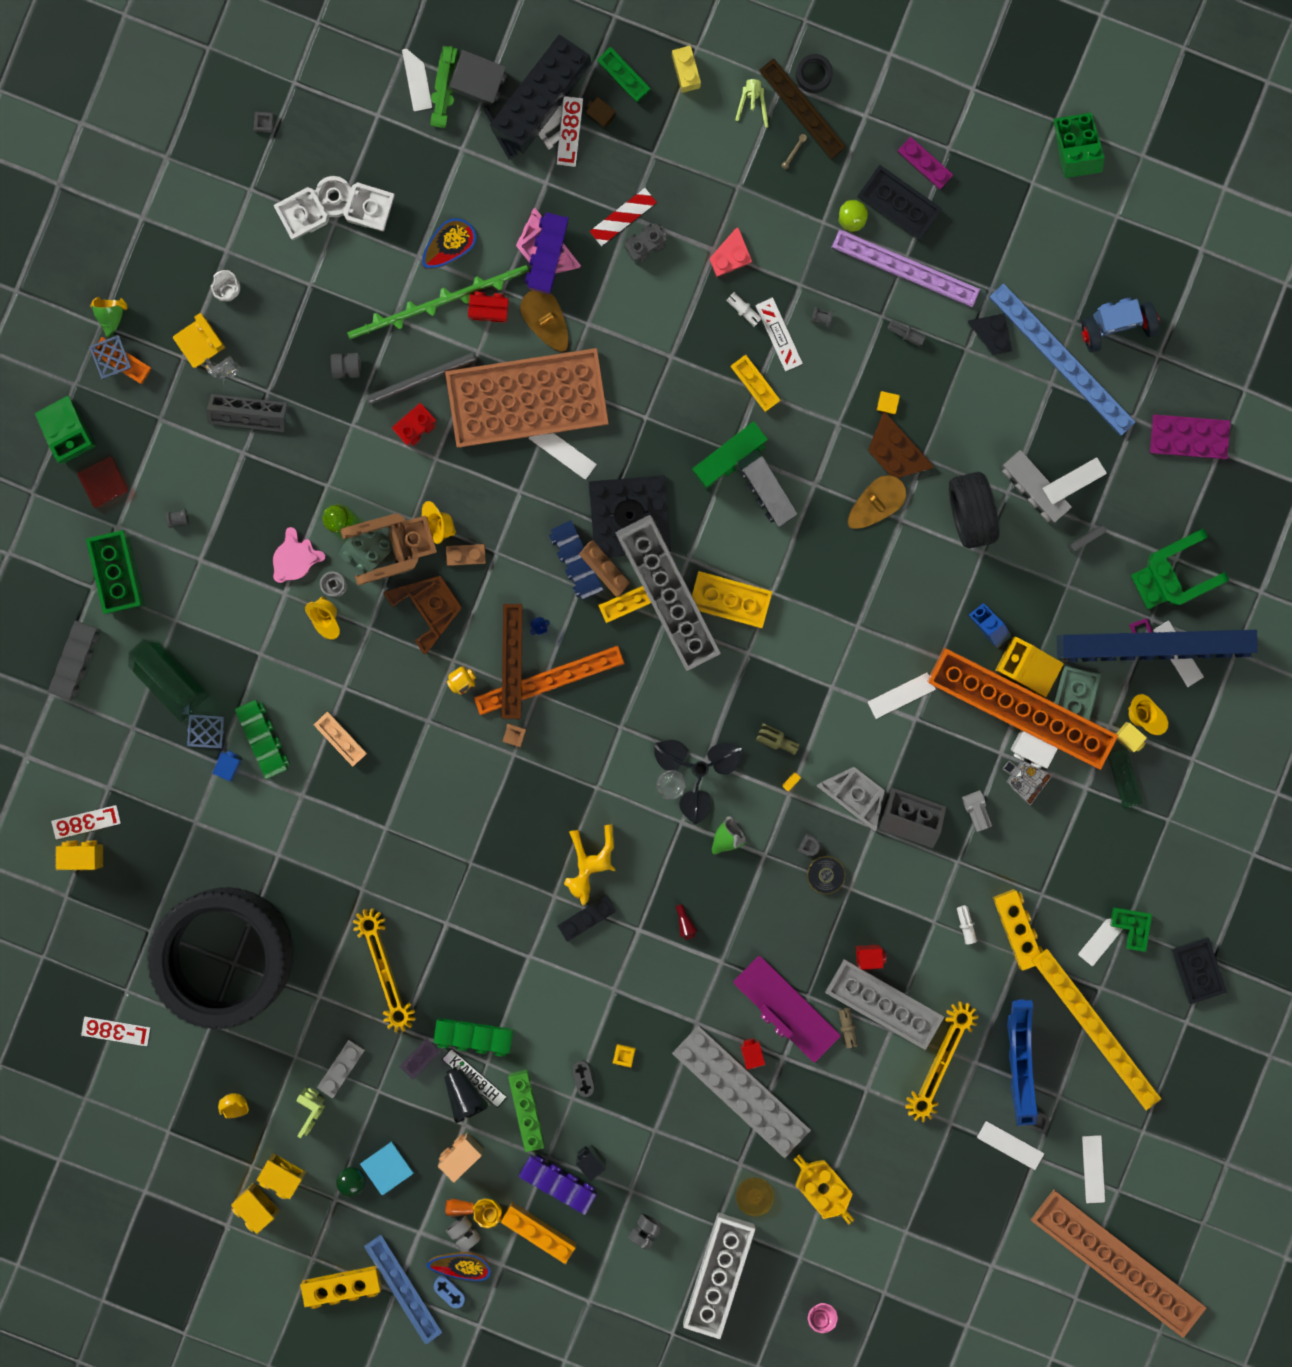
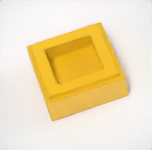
M881 391L876 411L895 415L900 395Z
M793 773L782 787L789 792L801 777L797 773Z
M617 1044L613 1064L631 1068L636 1048Z

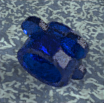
M542 617L534 619L530 624L532 628L530 634L542 635L546 633L550 621Z

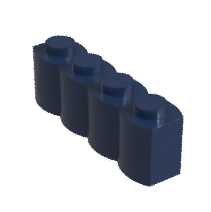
M572 520L551 529L552 534L549 537L553 546L557 544L559 547L558 557L561 563L565 562L568 567L565 572L569 581L574 580L576 586L573 587L577 598L581 597L584 600L602 592L603 588L596 573L579 555L584 547Z

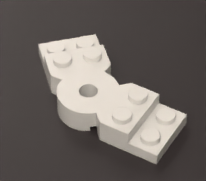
M329 176L318 183L316 190L307 187L273 206L293 241L308 232L312 233L327 225L329 217L345 216L349 223L384 232L395 194L358 182L351 187L343 178ZM332 193H339V198L336 201L330 200Z

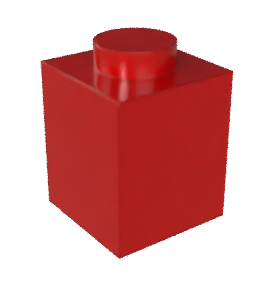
M754 1038L744 1040V1044L740 1046L746 1069L765 1065L759 1040L755 1041Z

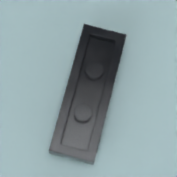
M605 895L557 926L568 942L614 914L616 910Z

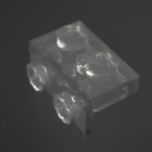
M231 356L218 365L209 358L205 359V362L208 364L205 368L210 375L221 380L226 377H233L240 368L238 362Z

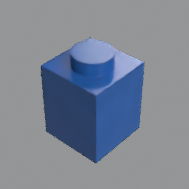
M230 750L227 753L222 752L212 774L228 781H233L242 762V759L238 758L239 754Z

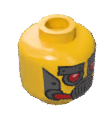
M461 666L448 675L449 680L447 684L454 694L462 695L475 687L474 679L477 677L471 668L467 669Z

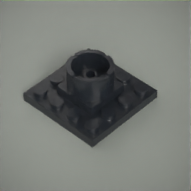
M665 475L589 481L593 541L607 557L627 556L615 532L648 515H651L668 551L671 552ZM631 512L634 516L632 519H628L626 514Z

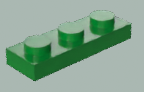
M611 47L597 59L598 64L636 103L650 91V87Z

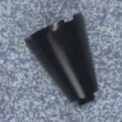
M454 1067L446 1071L447 1075L444 1079L455 1123L464 1121L465 1117L471 1118L490 1107L489 1102L462 1069Z

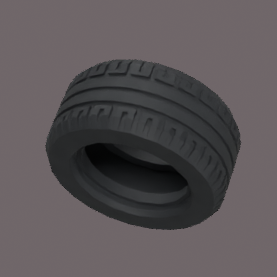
M974 472L953 477L949 481V497L955 526L962 545L971 549L995 543L999 539V522L994 497L986 475L981 472Z

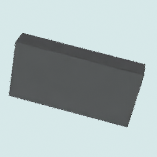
M1104 526L1097 527L1069 544L1070 552L1076 551L1107 532Z

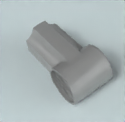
M981 791L963 796V804L967 813L970 814L975 830L978 832L991 827L992 824L987 814L986 803Z

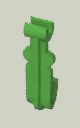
M443 46L435 82V90L437 92L431 96V101L436 105L435 111L431 116L430 126L446 128L447 106H452L454 103V98L450 95L453 91L448 90L459 58V49L453 48V46Z

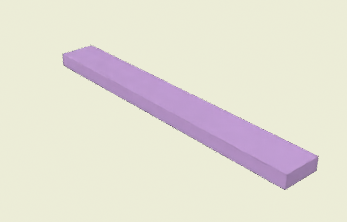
M840 229L832 245V249L971 308L980 291L979 288Z

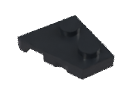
M1005 313L967 321L968 325L972 327L980 341L986 345L987 350L992 356L1012 351Z

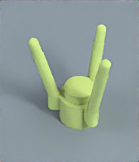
M754 79L746 81V87H743V94L735 120L739 121L746 96L751 98V110L753 111L755 109V99L759 98L760 95L765 128H768L764 88H761V81Z

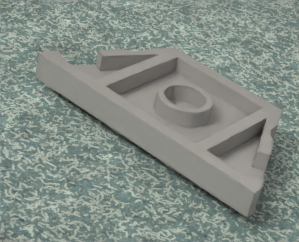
M852 767L817 784L818 788L874 831L877 830L885 790L862 772Z

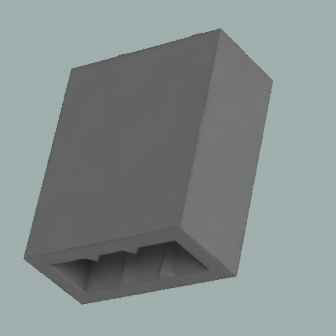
M462 50L448 90L491 106L493 102L497 103L501 92L498 91L500 84H504L507 73H504L506 67Z

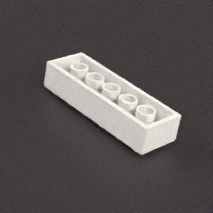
M722 1213L717 1214L683 1320V1328L717 1339L721 1338L755 1232V1224Z

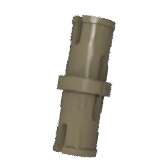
M850 1008L838 1010L842 1024L840 1028L841 1032L844 1033L846 1048L857 1047L858 1043L854 1031L856 1026L852 1022Z

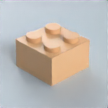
M469 1132L465 1136L461 1134L454 1141L453 1147L451 1149L447 1147L439 1157L438 1167L453 1183L482 1156L484 1150Z

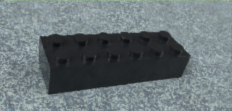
M559 34L491 122L492 132L524 154L563 103L564 96L567 97L592 65L590 55Z

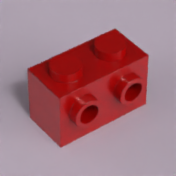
M419 403L397 422L392 429L408 447L410 445L415 446L421 441L420 436L425 432L427 434L436 427L435 423L437 421Z

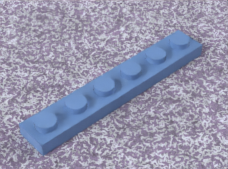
M379 1235L366 1244L364 1248L424 1344H428L439 1336L442 1331L382 1235Z

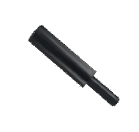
M484 106L483 110L491 123L494 120V116L489 107ZM496 136L508 160L518 156L514 147Z

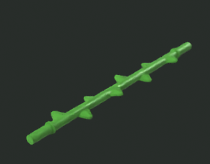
M525 265L485 281L476 276L472 286L450 293L445 288H441L440 298L416 306L411 301L407 302L405 311L387 318H383L378 313H375L371 324H365V326L349 331L347 334L349 339H353L366 333L370 334V332L393 324L398 329H402L404 319L425 311L434 316L436 307L459 298L468 304L470 294L491 286L500 291L503 288L504 281H511L512 278L529 272L528 267Z

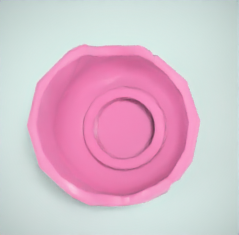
M820 1303L811 1308L807 1319L809 1326L814 1332L824 1334L836 1327L838 1315L832 1305Z

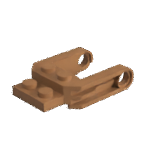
M395 513L340 530L342 538L348 539L388 528L391 545L399 562L362 575H355L357 585L408 572L414 569L418 558L437 552L426 515L406 520L405 517Z

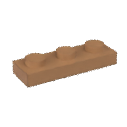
M592 540L579 553L616 597L621 595L630 582L598 545Z

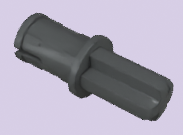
M893 320L888 325V330L903 337V341L907 340L919 348L925 340L926 336L915 332L910 326L907 328Z

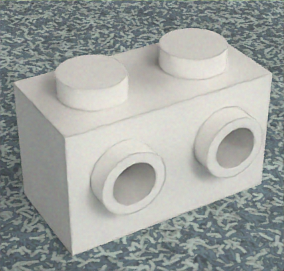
M1020 730L1011 747V750L1015 752L1013 756L1023 761L1027 758L1032 761L1031 765L1039 769L1042 766L1048 768L1058 749L1023 730Z

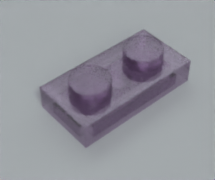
M426 1038L399 1067L413 1080L440 1053V1050Z

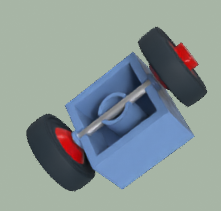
M1131 297L1120 300L1116 305H1113L1112 302L1103 304L1100 308H1097L1098 311L1093 314V317L1082 320V339L1090 353L1101 350V336L1134 328L1138 325L1142 326L1147 337L1159 334L1160 320L1154 305L1151 302H1146L1139 306L1138 299L1131 300Z

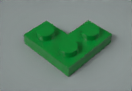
M1113 907L1110 926L1128 929L1126 948L1146 952L1152 914Z

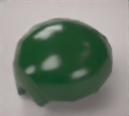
M354 1167L343 1169L336 1179L338 1191L347 1197L360 1194L366 1183L364 1174Z

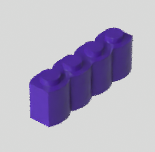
M547 212L545 217L541 216L539 228H542L540 236L536 235L534 243L537 250L535 254L531 255L529 265H532L531 273L527 272L525 284H528L527 288L529 290L551 294L569 222L568 217Z
M530 1154L519 1177L586 1215L597 1196L595 1187L587 1182L585 1184L580 1183L577 1176L572 1173L568 1175L563 1173L562 1168L554 1163L552 1165L545 1162L546 1159L541 1155L535 1154L534 1156Z

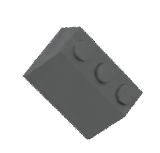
M892 788L882 814L879 829L934 848L941 834L946 807Z

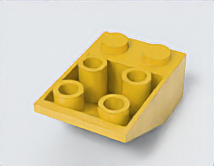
M1012 637L995 671L1047 697L1064 663L1017 637Z

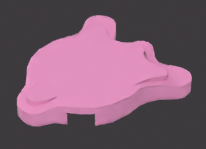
M292 527L287 528L285 541L278 547L273 556L274 580L283 583L286 580L301 579L314 564L325 560V553L315 551L311 541L308 539L299 543L296 529Z

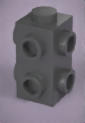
M657 223L653 226L649 224L642 229L641 234L637 236L633 234L625 240L627 243L624 244V248L634 263L638 261L642 263L650 257V253L653 251L657 253L666 247V237L668 234L663 226L659 228Z

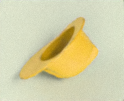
M431 501L423 504L422 516L426 515L433 541L436 544L441 543L444 538L456 534L451 515L440 512Z
M324 596L315 602L306 604L305 612L318 633L327 639H336L340 634V628L336 621L337 608Z
M1144 694L1133 698L1131 706L1128 708L1131 722L1136 726L1143 727L1153 735L1165 733L1168 729V720L1163 711Z

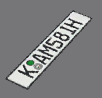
M452 1048L441 1059L450 1068L457 1067V1069H462L481 1094L496 1108L507 1098L504 1093Z

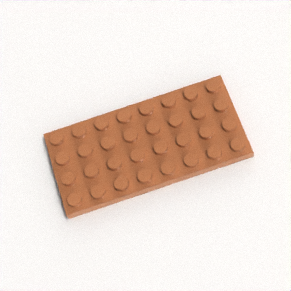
M597 348L445 371L457 448L609 425Z

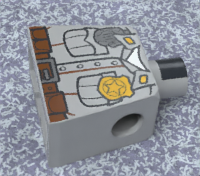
M1009 760L1002 769L1010 775L1006 783L1028 805L1032 804L1052 777L1051 774L1025 761H1021L1016 766Z

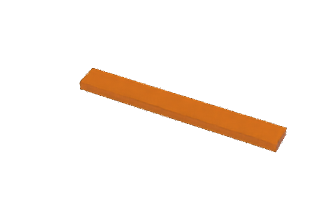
M615 646L523 679L522 700L625 664L619 647ZM502 687L474 697L480 715L502 708Z

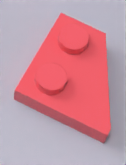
M736 228L709 258L716 277L752 263L739 228Z

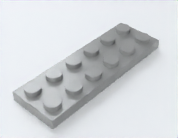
M845 959L825 991L826 994L924 1050L928 1047L944 1019L943 1015L863 969L860 970L859 967Z

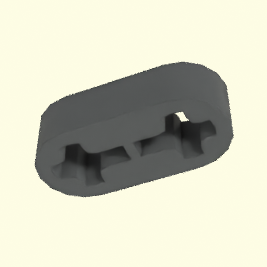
M578 1060L572 1068L576 1088L581 1096L588 1097L594 1091L590 1066L586 1061ZM579 1064L587 1068L584 1070V1077H581L580 1071L576 1072ZM582 1080H586L587 1086H591L587 1093L580 1089L583 1087Z

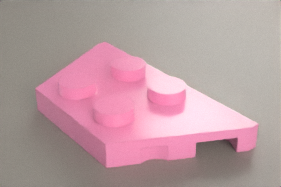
M536 208L532 210L531 216L516 244V247L529 263L531 255L535 254L537 247L534 246L536 235L540 236L542 229L539 228L541 214ZM564 243L556 273L581 267Z

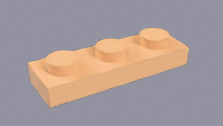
M326 712L313 724L352 767L367 754L329 712Z

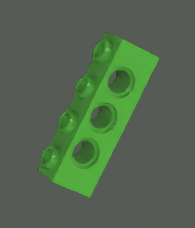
M527 1069L510 1073L508 1078L525 1152L543 1149L545 1142L529 1071Z

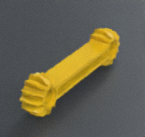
M373 908L369 914L367 909H363V915L361 913L356 915L360 920H353L354 924L359 925L353 930L361 931L357 935L359 938L365 934L390 1009V1011L383 1012V1015L389 1016L383 1021L384 1023L390 1021L388 1029L394 1025V1032H398L399 1027L402 1032H405V1025L411 1028L412 1023L410 1021H415L416 1017L411 1016V1014L415 1013V1009L408 1010L411 1003H408L406 1007L403 1006L378 930H385L386 926L380 925V923L385 922V918L378 919L381 912L374 915L375 910ZM366 920L373 921L374 928L372 930L365 927ZM371 935H374L376 938L382 959L378 958L377 951ZM387 981H390L397 1006L393 1003ZM401 1011L404 1014V1019L401 1021L397 1020L394 1013Z
M960 1001L958 1002V1008L954 1004L951 1005L954 1009L953 1012L950 1010L946 1011L951 1016L946 1017L945 1021L951 1022V1025L918 1095L914 1091L911 1092L913 1099L910 1097L906 1098L910 1104H906L905 1108L910 1109L908 1115H914L913 1119L915 1121L920 1117L921 1121L925 1122V1116L931 1120L932 1116L930 1113H937V1110L932 1107L938 1106V1102L932 1100L961 1036L966 1028L969 1032H972L970 1025L977 1026V1023L972 1021L978 1019V1015L973 1014L976 1009L974 1007L970 1008L969 1003H966L963 1007ZM959 1014H966V1020L964 1022H957V1017ZM958 1028L949 1050L946 1051L955 1029ZM935 1072H937L938 1074L933 1082V1085L928 1095H925L934 1077ZM925 1101L927 1103L926 1107L922 1110L917 1109L918 1102Z

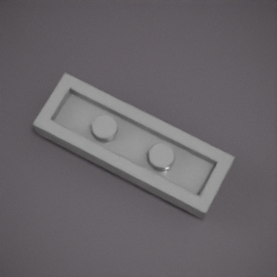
M349 1039L317 1088L333 1098L365 1049Z

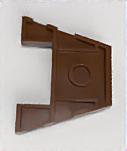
M441 576L383 592L392 607L410 597L431 628V630L414 640L424 655L429 652L462 609Z

